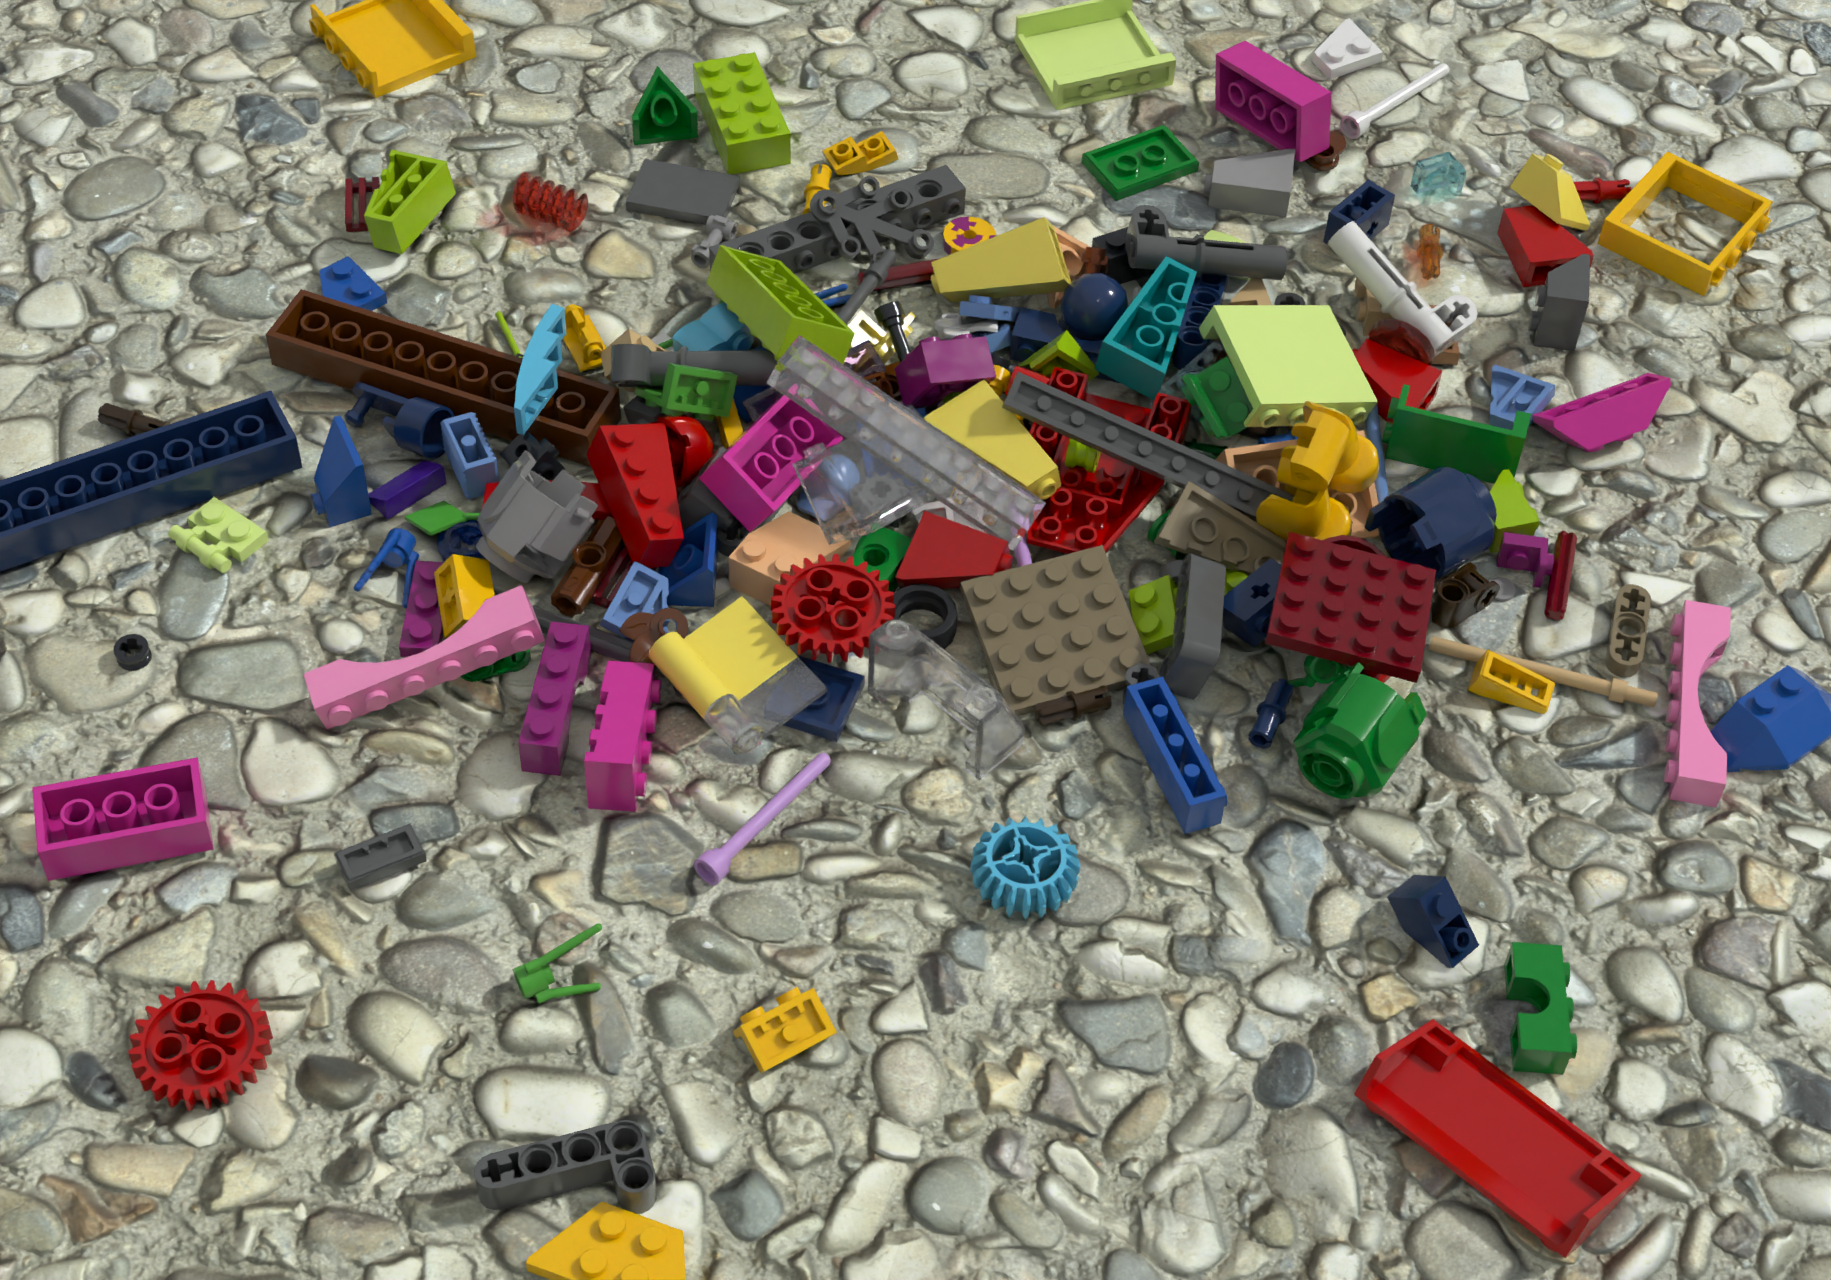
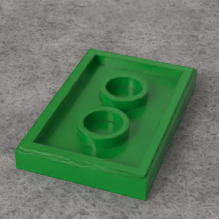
M1165 125L1083 153L1081 162L1115 201L1197 172L1199 168L1197 159Z

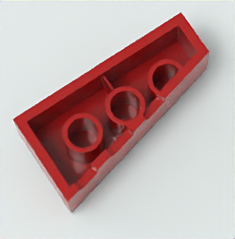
M666 423L600 426L586 456L632 562L636 561L647 568L668 567L684 536Z

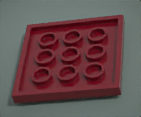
M1289 532L1285 543L1265 644L1349 666L1359 662L1364 667V670L1417 683L1422 668L1436 570L1419 564L1392 559L1384 555L1350 548L1345 545L1315 539L1307 535Z

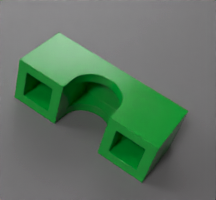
M1512 942L1504 963L1507 999L1526 1001L1539 1011V1013L1517 1014L1510 1033L1512 1069L1519 1072L1563 1075L1569 1059H1575L1577 1053V1036L1575 1033H1570L1569 1025L1573 1019L1574 1003L1573 999L1567 997L1566 987H1568L1570 982V964L1563 962L1562 945Z

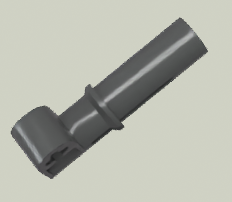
M1140 205L1133 210L1125 236L1127 256L1131 268L1156 270L1167 256L1196 271L1195 278L1200 277L1201 274L1280 281L1283 279L1287 268V250L1284 246L1206 240L1203 235L1198 234L1194 238L1169 236L1164 213L1150 205Z
M617 344L611 346V383L615 387H663L668 363L732 372L738 375L736 386H777L778 361L774 359L775 355L770 350L689 351L687 347H682L679 351H651L646 345Z

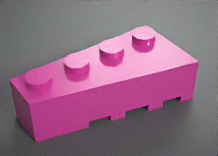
M607 661L600 690V705L597 704L595 711V729H591L589 737L590 752H586L584 758L588 809L636 812L638 796L645 797L647 773H642L643 765H650L652 741H647L648 733L655 734L657 711L652 710L653 703H660L662 688L661 680L655 679L654 664Z

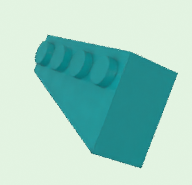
M1166 256L1103 340L1095 370L1155 401L1167 371L1197 272Z

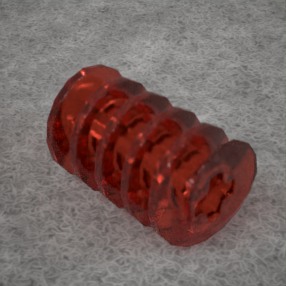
M524 171L519 176L514 187L513 206L519 214H527L530 218H538L541 222L550 223L554 227H561L563 230L571 232L576 230L585 218L588 208V197L584 193L578 198V191L571 188L567 191L566 186L562 184L555 187L554 181L547 180L544 182L541 176L536 175L532 178L530 172Z

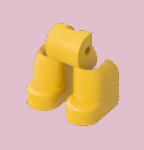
M1305 401L1303 406L1304 423L1294 424L1291 435L1298 437L1297 444L1288 445L1283 448L1277 471V481L1285 484V491L1294 495V498L1291 502L1274 494L1270 495L1260 503L1256 511L1257 523L1285 541L1289 532L1307 535L1319 540L1341 535L1351 536L1350 514L1341 502L1329 497L1328 488L1353 494L1362 492L1372 486L1379 472L1377 449L1369 439L1357 434L1356 427L1349 416L1340 411Z

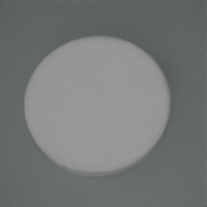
M1497 577L1489 581H1495L1500 586V590L1494 600L1505 602L1515 596L1516 587L1510 580Z

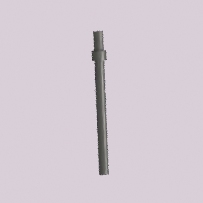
M886 250L878 262H874L864 273V280L837 314L846 325L873 289L881 286L888 277V270L897 259V254L893 250ZM800 363L791 374V377L795 382L803 383L812 370L808 369L806 364Z

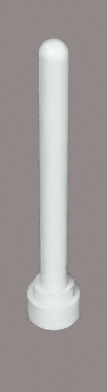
M1445 63L1436 66L1364 112L1354 110L1348 113L1340 121L1342 132L1349 139H1357L1368 131L1370 122L1446 76L1450 70L1449 66Z

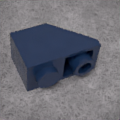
M1413 875L1387 896L1403 931L1447 968H1454L1479 946L1446 876Z

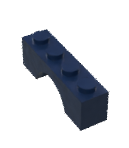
M1021 307L1011 335L1010 360L1025 361L1064 332L1059 326L1055 314ZM1073 337L1091 362L1096 365L1103 340L1087 341ZM1099 372V375L1094 377L1097 379L1120 383L1101 372Z

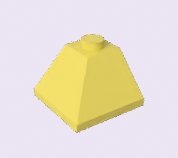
M1548 153L1545 157L1531 154L1510 188L1557 224L1587 231L1590 223L1571 175L1561 169L1564 163Z

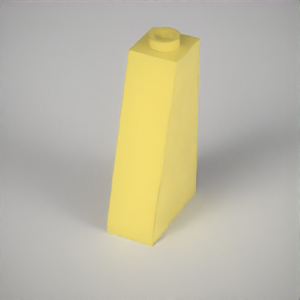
M1045 217L931 262L934 274L931 275L932 285L938 295L942 294L950 302L969 301V295L987 296L993 299L1064 292L1071 283L1055 228Z
M984 379L924 417L928 436L934 443L1029 505H1033L1041 499L1049 498L1061 487L1058 466L1016 416L1002 408L1004 402Z

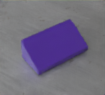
M423 460L368 493L370 504L385 518L389 519L447 484L445 469L441 464Z

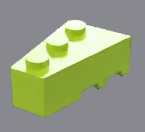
M391 149L389 153L390 163L387 169L382 170L380 175L382 179L379 189L374 190L364 218L374 248L403 254L452 199L456 192L447 161Z

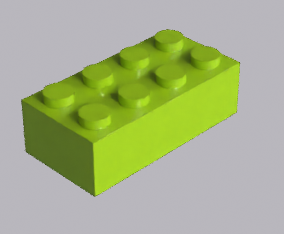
M756 53L739 54L737 56L693 63L694 95L727 174L733 175L791 164V133Z

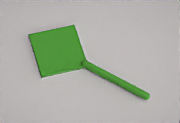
M441 501L406 515L405 520L431 536L468 520H478L477 518L481 513H464L446 501Z

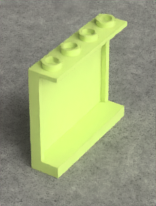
M1090 0L1016 16L1015 42L1056 110L1173 85L1176 59L1171 52L1159 53L1132 11L1133 0Z
M1214 305L1199 327L1203 339L1221 340L1253 407V410L1244 421L1245 427H1293L1294 424L1304 423L1303 406L1305 401L1340 411L1349 416L1354 425H1358L1367 419L1369 413L1378 403L1329 305Z

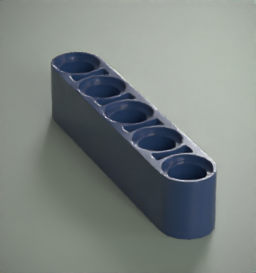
M1201 274L1200 277L1194 279L1178 331L1173 364L1178 370L1188 373L1199 372L1203 369L1212 339H1203L1199 327L1214 305H1222L1229 276Z

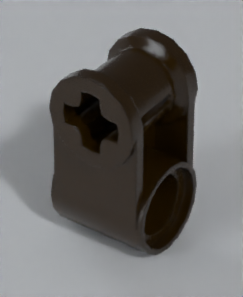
M1472 562L1464 564L1458 571L1437 584L1431 604L1432 621L1445 628L1459 625V623L1477 611H1481L1491 604L1500 590L1499 584L1495 581L1489 582L1476 571L1477 567Z

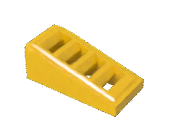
M1487 649L1474 666L1467 690L1489 699L1545 714L1549 708L1555 682ZM1517 684L1523 685L1522 690L1517 688ZM1532 688L1538 690L1537 696L1531 695Z

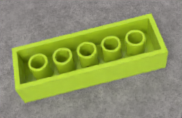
M720 245L706 282L716 293L715 297L727 304L726 308L739 317L738 321L748 326L750 334L762 341V346L775 355L774 359L789 366H794L795 362L806 364L808 369L821 374H825L827 370L841 373L855 332L781 261Z

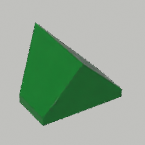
M658 66L632 114L634 145L698 138L696 108Z

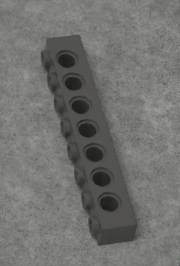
M944 165L879 188V191L873 198H860L847 205V207L859 211L889 198L895 189L903 188L910 194L911 201L909 205L902 211L894 210L878 217V219L913 232L914 230L964 214L966 188L950 168ZM896 195L895 201L898 204H904V199ZM829 205L824 208L827 210H832L833 206ZM811 212L709 247L710 271L720 245L779 260L794 274L842 257L838 251L839 245L829 225L817 221ZM842 221L848 235L859 240L861 250L866 249L854 225ZM874 233L879 244L891 240ZM845 244V249L848 252L853 253L855 251L853 245Z

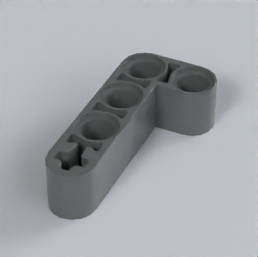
M1192 553L1185 557L1179 572L1173 643L1160 667L1159 674L1160 677L1163 676L1171 693L1194 700L1214 670L1220 654L1226 566Z
M619 1120L491 1153L482 1157L474 1168L478 1198L481 1204L492 1210H502L609 1181L613 1182L618 1203L624 1210L635 1214H642L649 1211L657 1199L655 1169L644 1132L640 1125L630 1120ZM625 1145L634 1147L628 1151L618 1150L619 1147ZM582 1156H587L591 1158L590 1160L585 1162L574 1161L575 1159ZM536 1168H547L543 1173L536 1174L531 1172ZM633 1183L645 1184L639 1189L628 1188Z

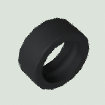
M914 584L901 588L894 594L893 604L896 605L892 630L887 631L886 634L894 647L903 653L914 656H931L944 651L953 642L957 629L956 603L948 593L939 587L928 584ZM912 610H927L940 616L943 619V623L931 630L919 631L908 628L900 622L899 618L904 613Z

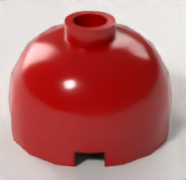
M669 415L657 418V421L650 424L666 423L675 486L689 485L698 476L701 467L712 456V440L706 429L696 419L685 415Z

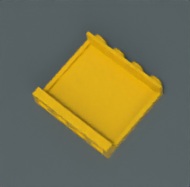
M365 0L327 16L315 4L310 5L312 19L309 20V25L313 34L325 42L329 52L338 56L345 70L351 71L356 76L360 86L363 89L367 88L375 98L476 57L473 31L443 0Z

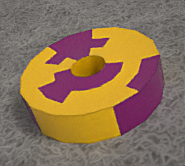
M970 216L959 217L950 221L945 226L942 245L944 251L950 255L996 236L994 227L983 219Z

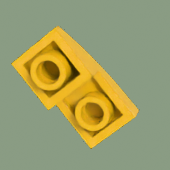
M883 131L857 144L850 136L822 150L824 157L837 175L866 172L898 160L896 149Z

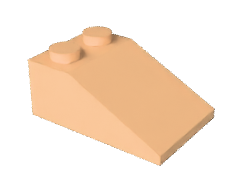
M788 511L750 532L728 557L729 587L771 606L774 585L780 584V575L782 573L790 575L792 564L803 569L804 558H808L815 564L818 563L819 554L824 556L826 562L832 561L835 553L838 554L840 559L851 546V540Z

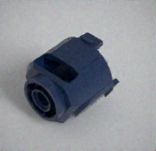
M1438 467L1385 497L1384 501L1371 508L1365 528L1369 532L1378 528L1382 543L1392 559L1435 569V581L1488 550L1494 537V524L1497 513L1490 492L1480 480L1470 474L1462 473L1450 467Z

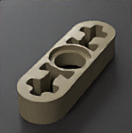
M1634 584L1622 586L1618 590L1612 611L1605 664L1611 673L1619 677L1634 676L1638 672L1644 656L1651 596L1646 589ZM1630 601L1635 602L1636 608L1634 612H1628ZM1623 625L1631 626L1638 634L1633 636L1626 635L1620 631L1619 627ZM1622 649H1629L1627 661L1622 660Z

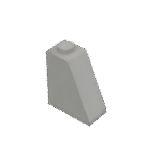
M1283 149L1214 161L1213 173H1206L1203 193L1209 194L1208 207L1286 217L1291 193L1295 149Z

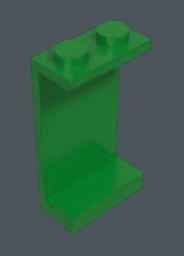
M1403 384L1400 398L1392 397L1387 418L1394 419V422H1386L1382 443L1388 444L1386 459L1433 470L1438 467H1450L1462 473L1470 474L1480 481L1495 484L1502 470L1509 469L1513 477H1515L1531 417L1530 413L1517 411L1512 430L1406 406L1410 389L1409 385Z

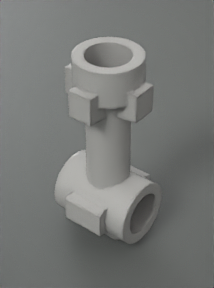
M710 215L705 225V234L708 237L700 245L695 244L691 249L692 262L700 268H707L710 265L709 247L717 245L721 241L726 242L734 239L738 228L737 223L722 216Z

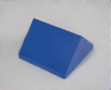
M711 512L683 531L684 539L668 567H659L658 573L668 578V606L714 607L719 549L717 515Z

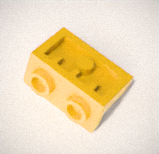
M796 987L777 997L776 1001L779 1006L765 1013L763 1007L760 1006L739 1017L743 1025L732 1032L736 1039L742 1037L760 1073L771 1069L837 1033L814 987L802 994L799 988Z

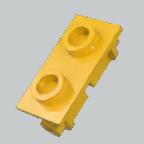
M575 304L568 305L565 308L567 334L564 336L563 341L578 369L582 372L602 366L600 353L606 349V346L589 315H585L582 307Z

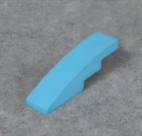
M555 304L550 305L537 325L525 350L517 377L514 412L516 430L521 435L525 434L558 389L556 369L562 362L561 340L567 332L565 310L563 307Z

